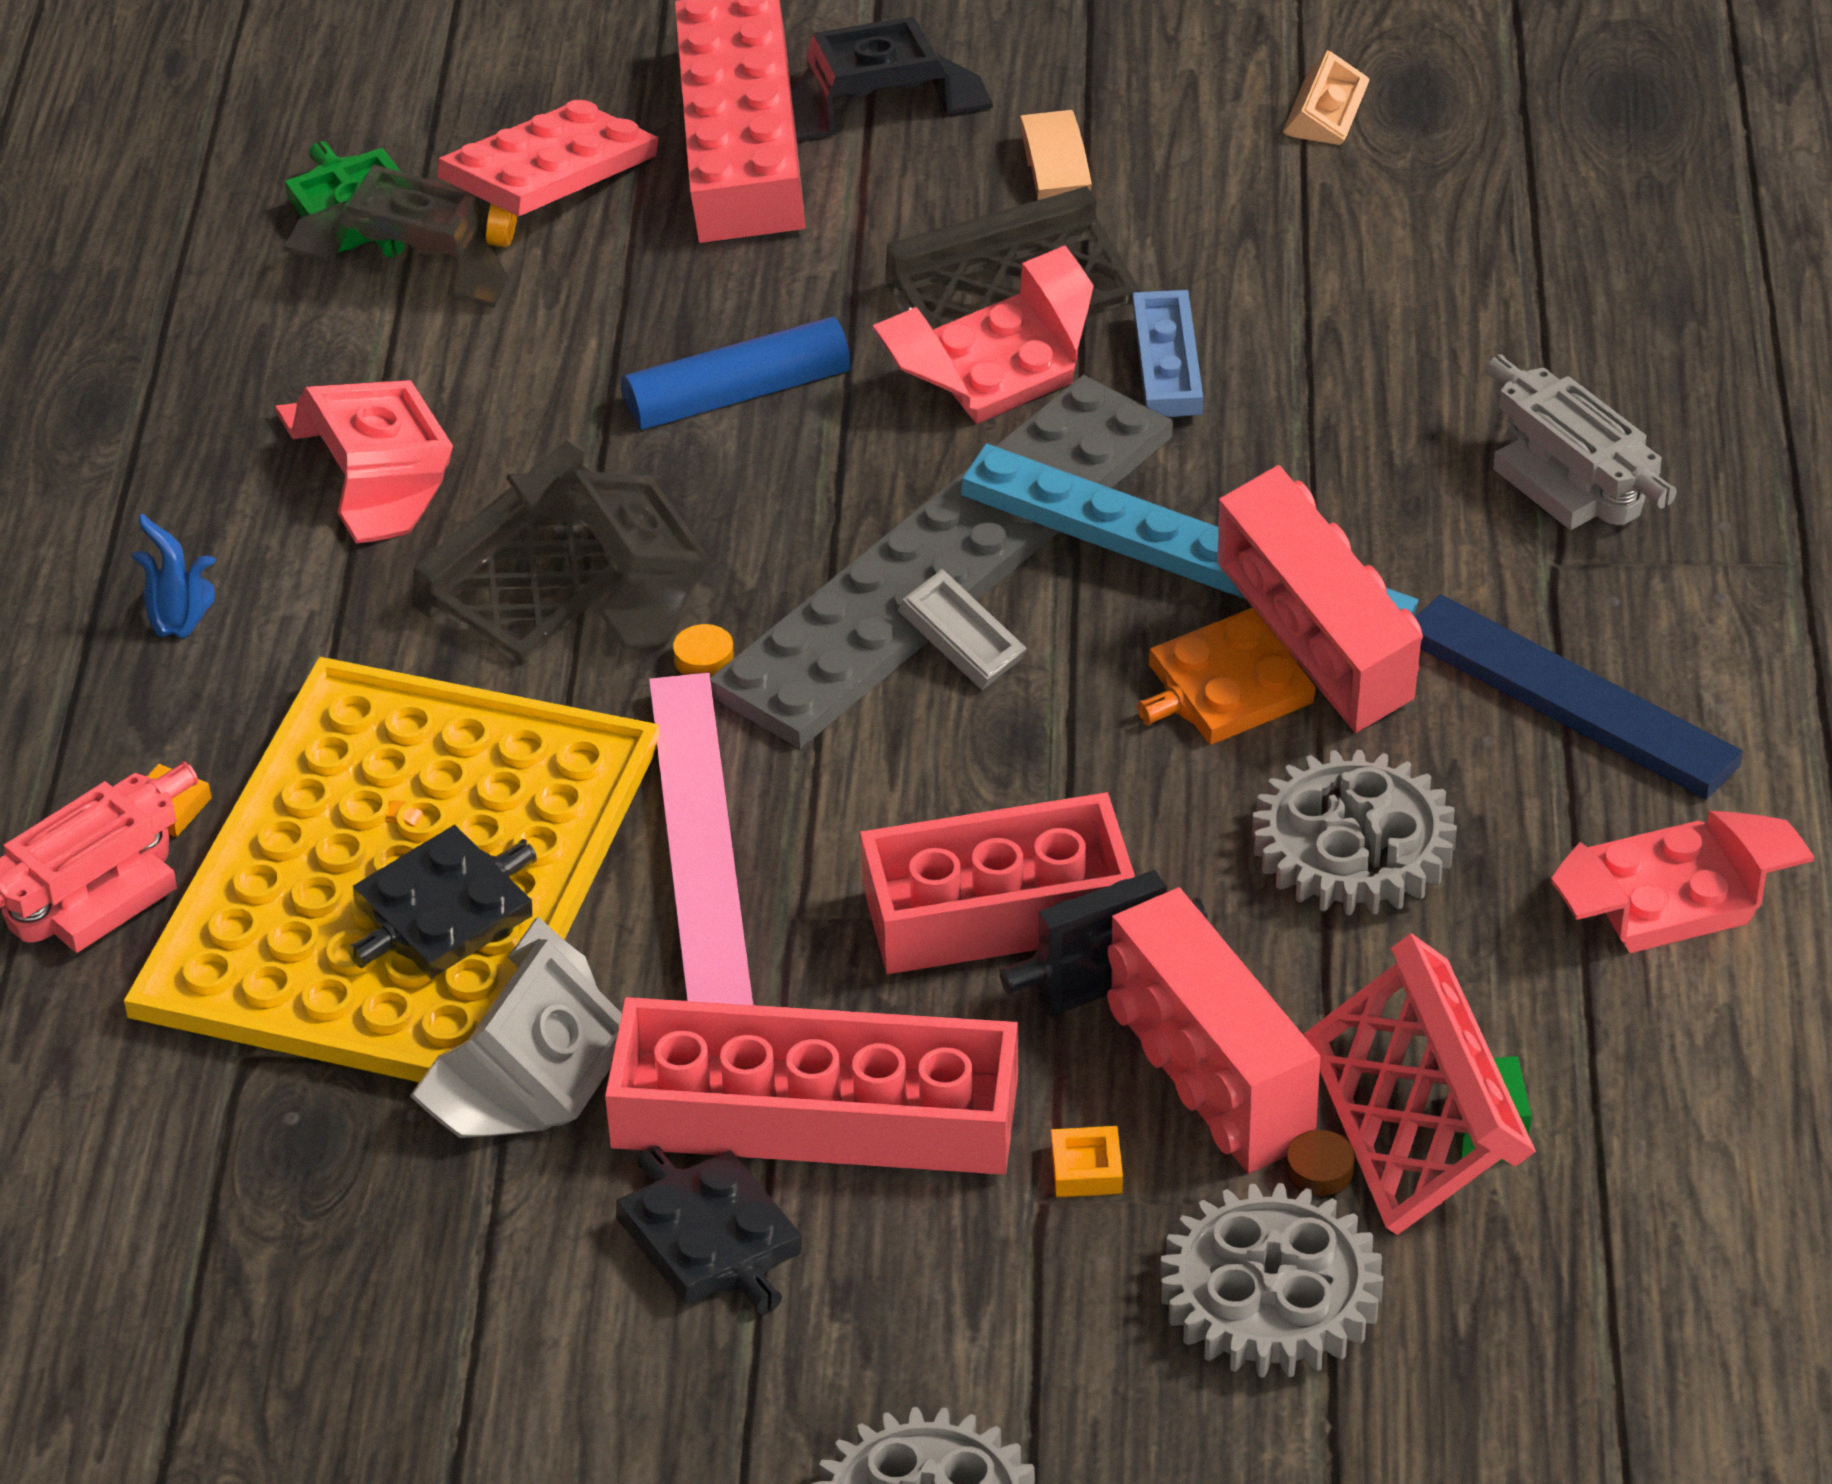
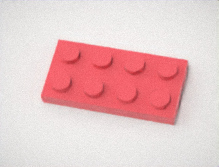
M573 100L563 107L546 114L536 115L527 122L510 129H502L493 136L476 143L466 144L461 149L438 159L437 178L510 213L521 216L656 157L659 137L638 128V125L631 120L616 118L598 110V107L592 102Z

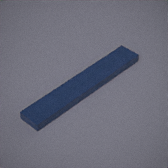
M1442 594L1436 597L1415 617L1423 634L1421 650L1706 800L1741 766L1743 750Z

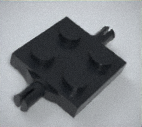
M454 824L353 885L354 902L373 921L376 929L356 942L347 945L350 958L362 969L389 950L395 951L397 954L411 959L432 979L533 916L532 899L510 879V876L537 862V855L530 843L527 845V840L521 839L517 844L499 855L493 856L480 850Z
M1156 870L1130 879L1120 880L1111 886L1072 900L1059 902L1050 908L1039 911V945L1033 958L999 969L1001 973L999 977L1006 993L1011 995L1016 991L1039 983V1000L1050 1017L1107 996L1108 991L1112 989V967L1108 958V947L1112 945V916L1167 892V886ZM1199 897L1193 898L1191 901L1207 919L1208 914L1204 903Z
M652 1146L651 1152L648 1148L645 1149L638 1157L637 1164L654 1184L617 1199L616 1219L685 1305L714 1292L739 1289L755 1306L759 1314H767V1307L771 1312L776 1309L781 1302L782 1295L774 1288L764 1274L772 1266L801 1254L802 1234L731 1150L691 1168L680 1170L675 1168L659 1146Z

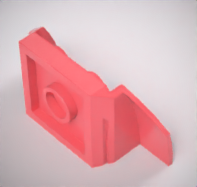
M1064 245L1022 263L1020 293L936 329L931 328L918 308L915 307L873 325V330L900 370L950 391L972 420L979 424L1072 384L1078 347L1090 305L1093 284Z
M411 380L311 386L304 389L297 403L275 406L277 415L292 439L321 436L345 474L337 513L356 544L390 539L409 534L443 482L445 469L450 462L453 445Z
M1708 811L1707 823L1694 821L1587 847L1579 842L1558 867L1551 880L1576 920L1606 913L1629 953H1634L1747 925L1754 916L1755 910L1759 909L1762 904L1766 874L1813 862L1814 856L1787 820L1746 813Z

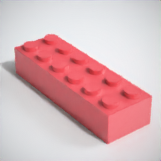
M780 0L675 1L690 193L699 243L806 229L786 39Z
M625 997L605 1094L610 1146L612 1149L642 1151L647 1148L651 1151L652 1146H659L663 1152L717 1156L731 1150L736 1157L1006 1175L1018 1082V1022Z

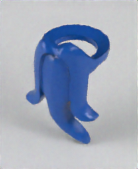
M140 514L138 521L142 531L154 542L162 554V567L159 569L155 559L148 552L135 551L131 553L132 559L138 562L145 570L143 596L148 620L159 637L173 634L178 638L185 639L202 620L206 610L215 602L214 586L208 580L202 578V572L205 568L215 563L216 558L200 556L193 561L190 570L186 571L181 544L170 533L150 521L144 514Z

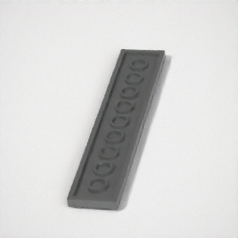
M1083 374L998 443L996 447L1112 488L1172 438L1173 420L1152 409H1147L1146 406ZM966 469L710 677L712 697L801 749L929 642L898 611L902 599L943 569L978 601L1060 531L961 496L962 478L968 471Z

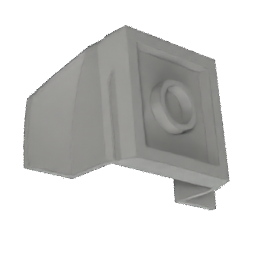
M539 917L534 919L508 956L518 967L517 971L468 1041L438 1055L410 1095L425 1111L459 1138L544 1131L553 1126H562L577 1119L611 1068L622 1013L598 990L586 957L556 934Z

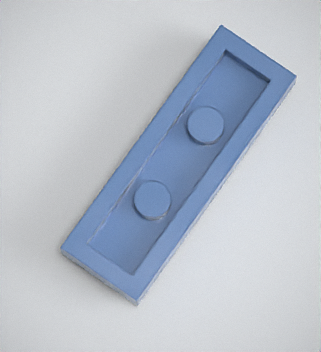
M1188 290L1133 292V316L1146 408L1152 409L1166 417L1203 415V391Z

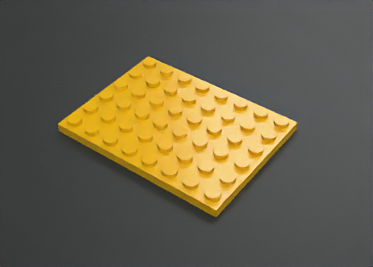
M319 657L124 1000L127 1018L420 1082L438 1055L468 1041L518 969L508 956L535 918L539 917L565 940L657 750V740L660 736L659 724ZM399 800L407 802L397 813V824L385 821L389 811V801ZM420 808L426 812L416 827H409L405 824L404 817L411 809ZM454 824L480 850L493 856L499 855L517 844L521 839L527 840V845L529 843L532 845L537 855V862L510 876V879L532 899L533 916L432 979L411 959L399 955L395 951L389 950L362 969L350 958L347 945L356 942L376 929L373 921L354 902L353 885Z

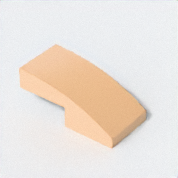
M1073 110L1020 115V126L1027 164L1032 168L1037 201L1090 195L1092 183L1080 130Z

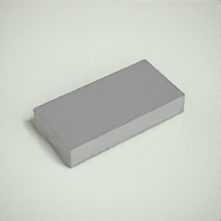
M943 569L902 599L898 609L916 629L982 691L1022 660L1027 649Z

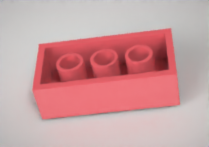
M1277 465L1219 499L1217 564L1281 643L1288 648L1293 658L1355 734L1415 699L1420 646L1423 638L1419 623L1409 610L1405 608L1400 610L1387 595L1385 584L1378 572L1370 565L1364 567L1351 552L1349 540L1343 530L1334 522L1328 524L1317 511L1314 498L1305 484L1299 480L1293 482L1283 468Z
M1108 792L860 832L862 884L886 975L1035 951L1039 945V911L1050 908L1059 902L1072 900L1111 886L1120 880L1135 877Z
M1180 887L1113 915L1112 945L1108 947V958L1112 967V989L1108 991L1107 999L1115 1019L1123 1026L1127 1024L1141 1040L1143 1050L1150 1063L1156 1068L1162 1066L1174 1081L1183 1104L1191 1111H1198L1210 1126L1212 1137L1218 1148L1224 1154L1231 1153L1247 1174L1287 1157L1288 1148L1297 1136L1316 1130L1320 1073L1319 1053Z

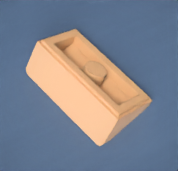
M1327 50L1307 73L1282 133L1295 138L1341 145L1346 139L1370 79Z

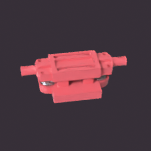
M182 761L178 766L157 779H151L134 773L113 787L104 781L4 844L5 855L0 857V908H2V915L9 930L23 942L29 943L42 941L55 934L73 951L78 953L177 889L174 870L164 863L169 854V833L167 827L176 822L171 799L198 783V778L190 765L187 766V762Z

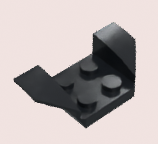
M914 16L813 33L806 58L807 70L791 91L796 141L835 135L832 97L839 95L862 97L870 94L875 89L886 87L914 88L922 85L924 81L932 80L947 115L993 108V102L987 93L981 77L937 54Z

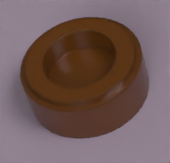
M1312 1130L1297 1136L1291 1142L1287 1154V1175L1297 1189L1304 1191L1308 1188L1312 1190V1195L1329 1196L1342 1191L1350 1184L1354 1171V1151L1351 1144L1344 1137L1327 1130Z

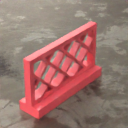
M1412 933L1391 947L1397 961L1396 964L1304 1033L1306 1039L1320 1055V1073L1385 1227L1396 1235H1399L1499 1160L1503 1159L1516 1167L1536 1152L1448 959ZM1404 987L1407 995L1398 1020L1381 1018L1387 999ZM1349 1027L1358 1028L1348 1058L1335 1056L1329 1042ZM1376 1030L1393 1032L1383 1063L1366 1061ZM1412 1035L1425 1036L1428 1041L1419 1068L1402 1066ZM1361 1073L1378 1075L1368 1106L1355 1104L1353 1100ZM1397 1078L1415 1080L1404 1111L1387 1109ZM1433 1083L1446 1084L1449 1088L1441 1117L1423 1114ZM1382 1121L1400 1123L1389 1155L1376 1153L1374 1149ZM1418 1126L1436 1129L1426 1161L1408 1158ZM1455 1132L1469 1134L1476 1149L1454 1165L1444 1164ZM1403 1170L1420 1172L1421 1175L1415 1193L1398 1205L1395 1194Z

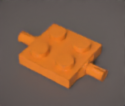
M1250 608L1150 648L1149 666L1164 684L1165 692L1146 700L1138 701L1137 711L1140 719L1144 720V724L1147 726L1175 713L1181 715V717L1197 727L1209 745H1213L1313 704L1316 687L1299 667L1298 662L1293 658L1288 648L1273 634L1255 609Z

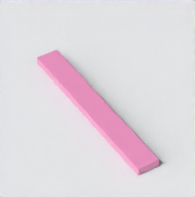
M701 673L651 678L649 680L654 724H659L660 736L657 740V751L687 1001L753 1005L710 674Z

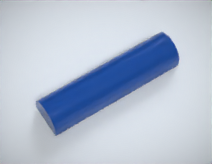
M832 316L622 375V398L640 429L644 430L850 371L849 348L839 321Z

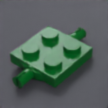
M320 141V147L316 142L311 146L309 156L317 164V167L309 173L285 180L288 200L329 255L351 250L358 245L375 241L386 257L393 258V252L398 256L404 249V242L396 233L429 221L427 204L383 148L358 156L340 158L336 156L327 142Z

